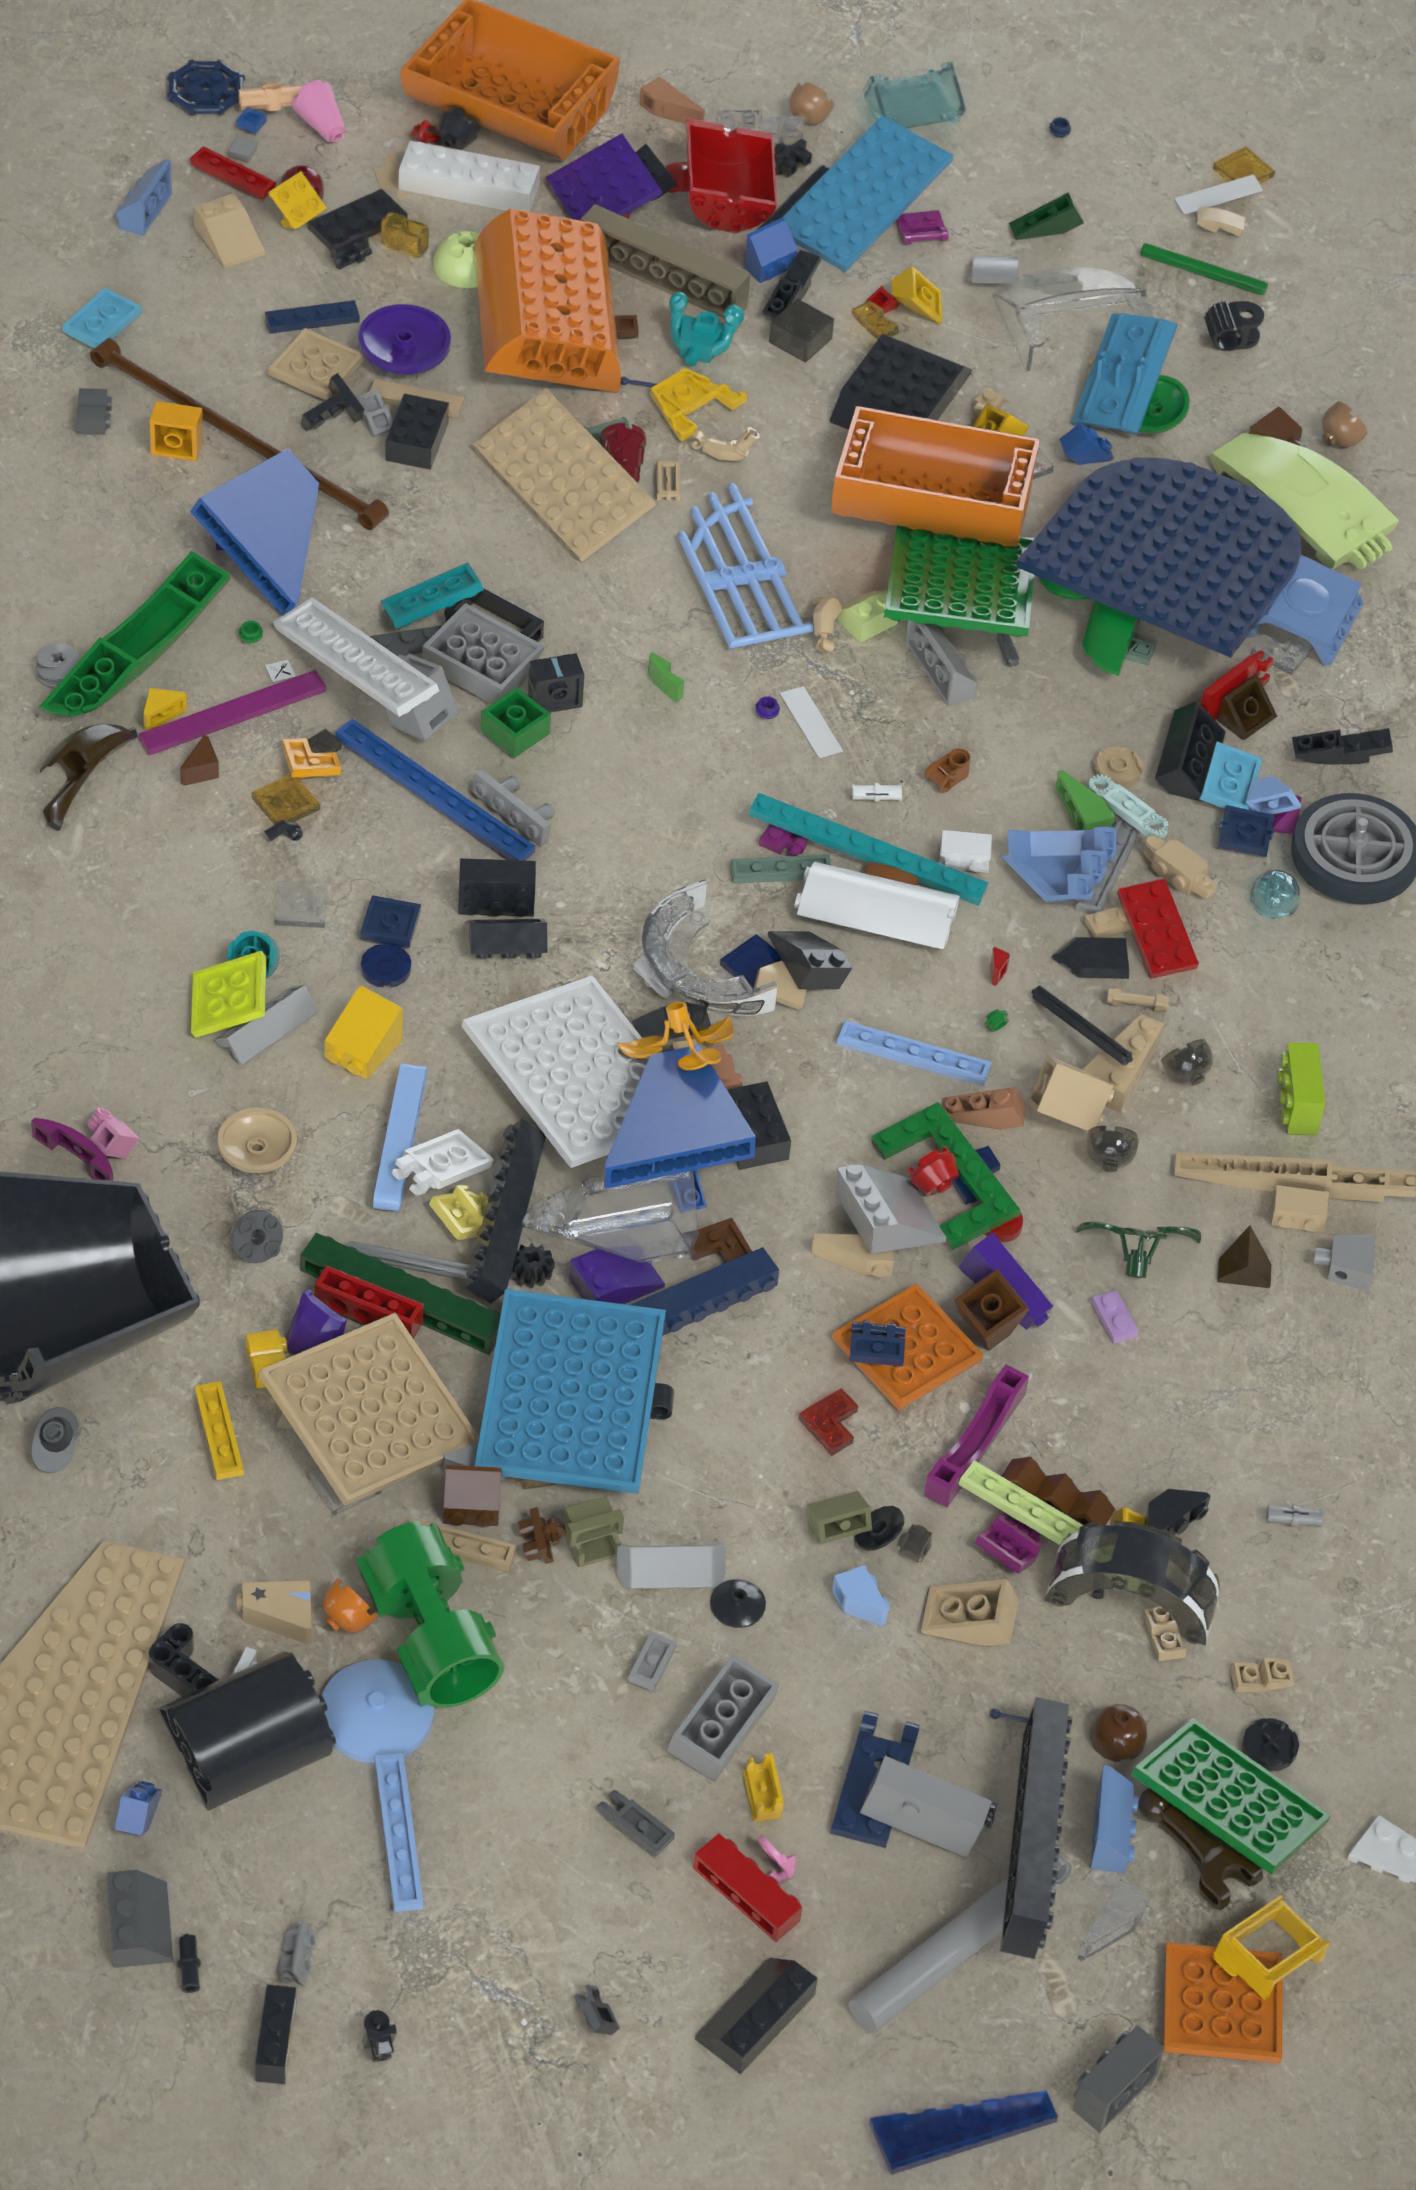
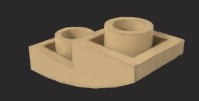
M1200 207L1198 209L1196 224L1205 230L1216 233L1219 227H1221L1226 232L1233 233L1238 237L1244 230L1245 217L1217 208Z
M1171 1605L1144 1609L1146 1626L1158 1661L1185 1658L1186 1647L1178 1632L1179 1622Z
M1263 1658L1260 1664L1234 1662L1230 1667L1235 1692L1272 1691L1292 1687L1295 1684L1290 1660Z

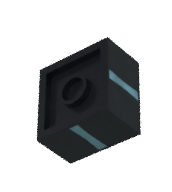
M577 653L529 661L528 696L549 713L583 707L585 674Z

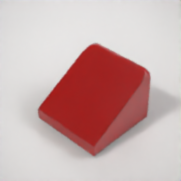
M883 286L865 301L879 316L900 306L897 300Z
M997 947L992 949L990 963L992 985L994 986L998 985L1007 972L1010 953Z

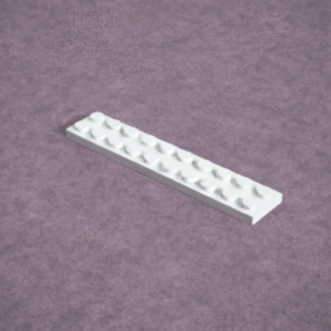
M313 597L273 621L276 630L399 717L410 712L412 708L429 700L434 694L439 692L437 683Z

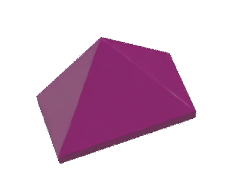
M1295 795L1301 804L1302 797L1299 795ZM1300 808L1274 814L1272 825L1274 832L1293 834L1299 819Z

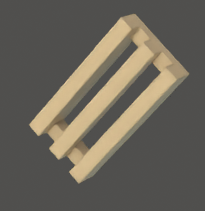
M656 462L657 500H662V497H666V500L671 501V497H676V501H680V462ZM661 467L666 469V490H662ZM670 467H675V491L671 490Z

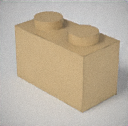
M1277 1185L1273 1199L1271 1225L1323 1233L1327 1220L1329 1192Z

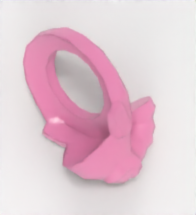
M761 1835L758 1838L759 1845L781 1868L780 1873L772 1870L767 1876L774 1877L779 1883L791 1879L796 1870V1856L786 1857L785 1854L779 1853Z

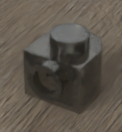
M912 1524L908 1532H903L898 1540L897 1547L900 1548L899 1553L921 1563L931 1549L932 1532H929L921 1525Z

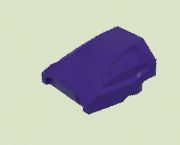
M307 1289L300 1297L298 1308L292 1318L289 1330L284 1336L287 1349L296 1355L344 1334L347 1319L341 1318L316 1298L311 1290Z

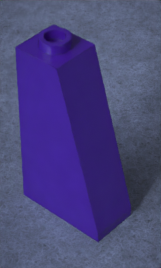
M994 1233L973 1246L958 1268L975 1284L998 1269L1029 1307V1311L1019 1324L1026 1330L1033 1325H1036L1038 1328L1050 1318L1047 1314L1053 1308V1305Z

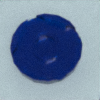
M384 943L375 945L367 949L361 959L363 977L370 984L384 988V985H390V988L396 987L404 983L411 973L412 961L410 955L403 948L394 944Z

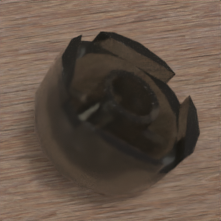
M1206 1039L1189 1042L1186 1044L1187 1047L1181 1050L1177 1048L1161 1059L1162 1067L1169 1078L1181 1084L1191 1083L1192 1086L1206 1080L1204 1075L1211 1070L1213 1065V1053Z
M1106 1126L1093 1127L1088 1130L1087 1153L1096 1165L1102 1167V1170L1116 1172L1118 1169L1132 1163L1137 1153L1139 1138L1136 1132L1119 1126H1115V1131L1106 1130Z

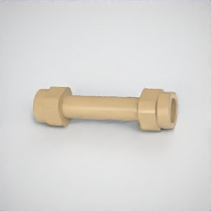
M1108 988L1107 1003L1114 1006H1119L1120 1003L1154 1007V1011L1162 1012L1168 1010L1169 996L1156 993V997L1122 993L1121 988Z

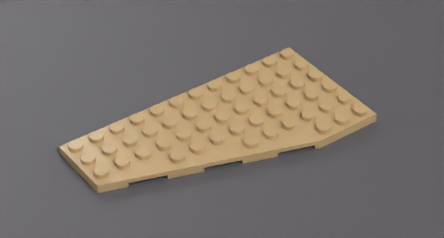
M103 1541L0 1664V1829L86 1849L149 1669V1649L160 1637L185 1566V1559Z

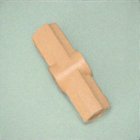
M269 83L263 85L262 88L239 90L240 109L245 110L249 107L251 109L264 108L267 111H277L283 109V106H292L293 96L296 99L299 95L298 90L305 84L282 86L277 83Z

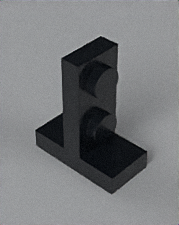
M338 373L330 377L328 385L334 396L302 415L301 425L305 431L320 427L326 419L331 416L333 418L339 416L344 409L354 423L363 418L364 407Z

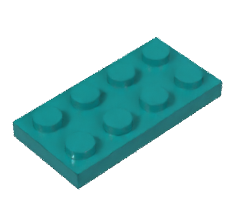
M467 562L381 600V603L394 627L397 629L399 627H406L422 617H429L435 611L444 607H451L460 600L474 597L478 592L483 591L484 588L476 573Z

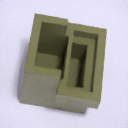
M607 1496L565 1508V1537L579 1568L617 1557V1547L621 1545L618 1534L623 1533L624 1516L620 1509L613 1511Z

